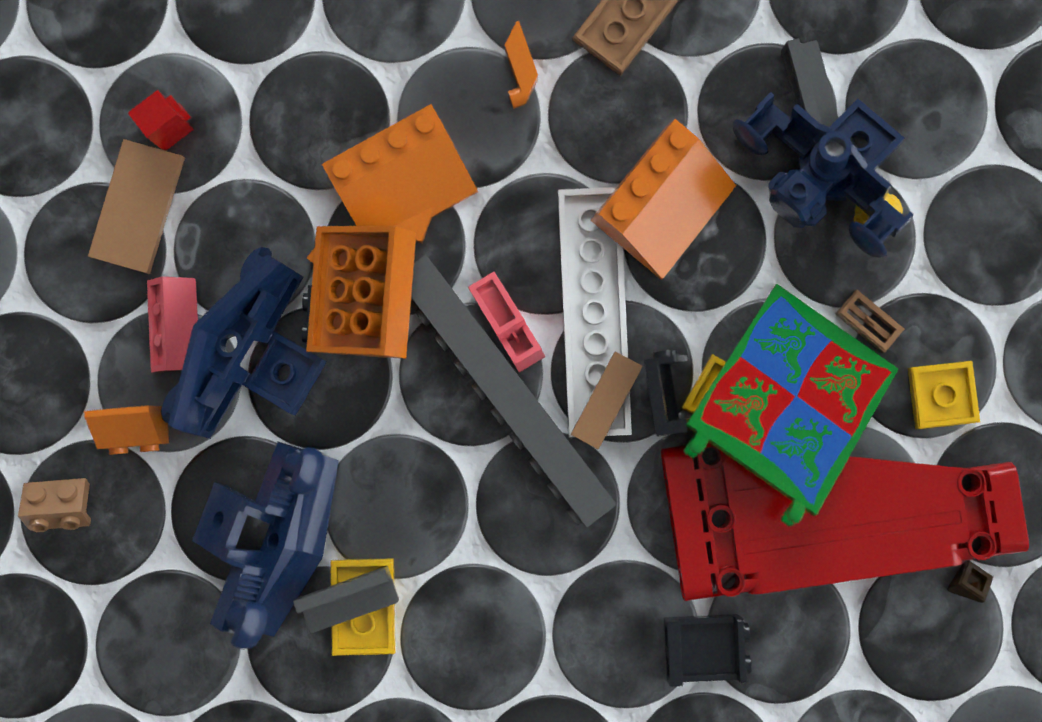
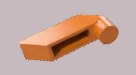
M519 21L515 23L505 43V52L518 88L507 91L513 109L527 103L538 81V73Z

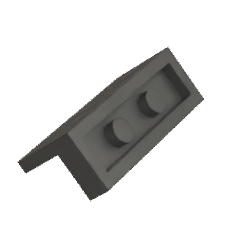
M799 38L789 40L781 49L795 105L798 104L819 123L830 127L838 119V114L818 41L814 40L801 44Z
M385 566L300 596L293 602L297 613L303 612L309 632L314 633L396 604L399 601V597L389 568Z

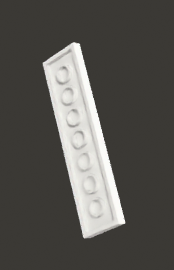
M617 187L558 190L569 438L574 437L570 434L613 353L616 351L628 358L623 247L590 221ZM630 391L606 436L632 435Z

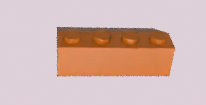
M432 104L322 164L356 226H396L433 205L435 207L431 217H434L478 193L473 180Z
M674 119L663 129L590 221L662 280L737 185L701 140L677 119Z
M317 226L306 352L406 359L416 232L398 226Z

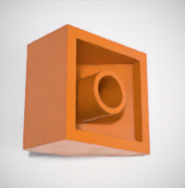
M137 406L84 411V418L97 449H109V455L128 453V447L140 446V452L160 451L159 444H169L168 423L161 417L162 406Z

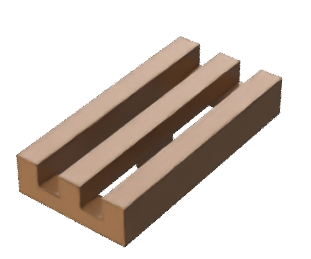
M857 289L852 292L851 296L843 303V306L835 313L881 353H885L904 331L901 325ZM857 300L894 332L889 334L853 303ZM848 309L886 341L883 343L867 328H865L850 314H848Z

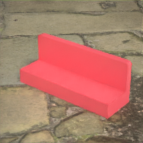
M162 276L147 280L151 373L182 371L192 328L198 321L196 279Z

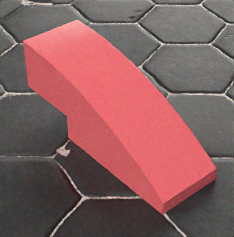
M495 272L490 273L468 287L518 372L545 358L542 348Z

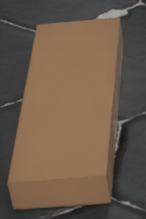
M615 351L570 435L599 450L643 366Z

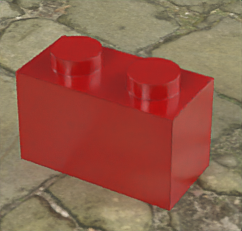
M159 90L128 112L146 138L164 151H167L194 130L188 123L191 116L172 95L166 98Z

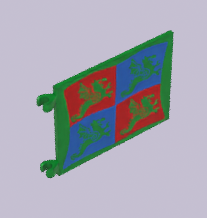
M776 284L685 425L696 434L688 443L684 452L691 458H695L697 454L703 451L707 442L721 450L792 501L781 517V521L791 527L794 523L800 522L805 510L813 516L818 514L896 375L898 368Z

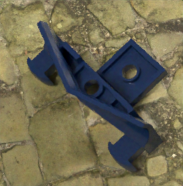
M260 247L247 257L240 272V281L193 325L179 384L170 390L161 408L162 419L172 428L211 439L241 385L296 416L327 361L311 352H306L305 348L273 331L304 277L272 258V252L269 248ZM231 337H236V348L232 352H227V341ZM253 341L268 343L269 345L252 374L240 366ZM288 365L291 371L290 376L285 381H280L278 377L279 370L283 366Z
M277 442L256 501L221 483L214 482L192 541L222 561L232 565L210 624L221 632L234 633L231 645L238 649L253 648L261 639L262 634L275 636L293 607V601L299 597L323 558L339 460L325 456L315 448L302 449ZM248 515L270 524L260 550L236 549Z

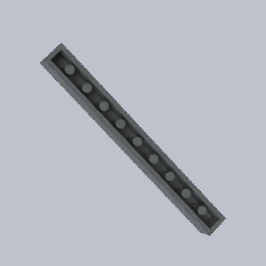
M426 254L414 263L411 299L419 307L415 313L426 327L429 324L434 326L438 332L434 338L442 349L446 351L450 348L457 358L452 362L464 376L469 372L476 382L472 385V388L483 401L488 397L495 406L490 411L500 425L508 423L514 431L509 435L520 450L524 447L527 448L533 456L528 460L539 475L543 472L546 473L552 481L547 486L558 500L564 497L571 507L566 511L577 525L583 522L586 527H589L617 505L431 260Z

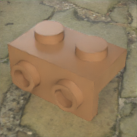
M86 478L24 483L18 517L29 530L34 532H45L48 529L56 528L75 530L82 526H90L91 518L86 513L90 484Z

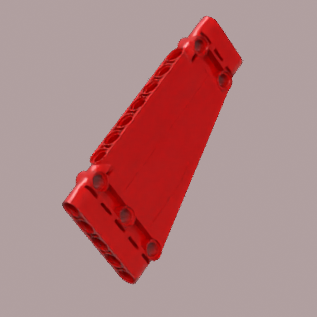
M707 442L703 449L704 451L706 448L712 447L717 453L716 461L710 465L703 461V451L697 454L693 462V458L684 452L687 445L661 448V460L680 588L684 601L724 595L734 597L748 592V594H764L961 565L966 560H987L993 556L1027 552L1029 549V538L1017 469L1012 462L958 468L850 456L818 514L813 516L805 510L800 522L794 523L793 526L789 527L781 521V517L792 501L711 443ZM966 474L971 478V485L967 490L962 487V479ZM721 509L726 514V521L721 526H715L712 523V515L715 511ZM976 537H979L981 547L977 552H974L972 542ZM726 573H734L736 577L734 585L730 588H723L721 584V579Z

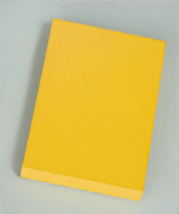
M394 558L331 560V585L388 566L395 585ZM395 604L332 626V656L396 653Z

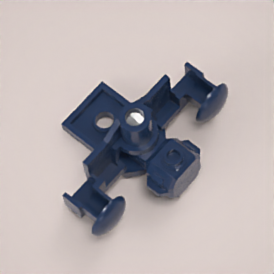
M770 92L756 106L755 112L745 122L739 119L733 122L735 137L751 153L766 155L768 147L765 140L774 133L800 156L798 170H790L788 173L779 172L768 183L769 202L772 208L793 227L815 226L826 215V200L845 201L849 198L870 216L863 225L858 222L850 223L849 234L853 242L866 254L882 258L887 255L883 242L890 235L895 237L912 219L914 214L911 211L904 217L885 200L892 184L875 171L903 143L905 138L859 99L830 127L819 123L798 104L793 108L789 118L773 104L774 94ZM857 135L863 136L867 140L868 145L864 148H856L850 139Z

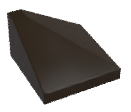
M966 560L949 584L947 590L953 594L983 603L988 595L993 576L970 560Z

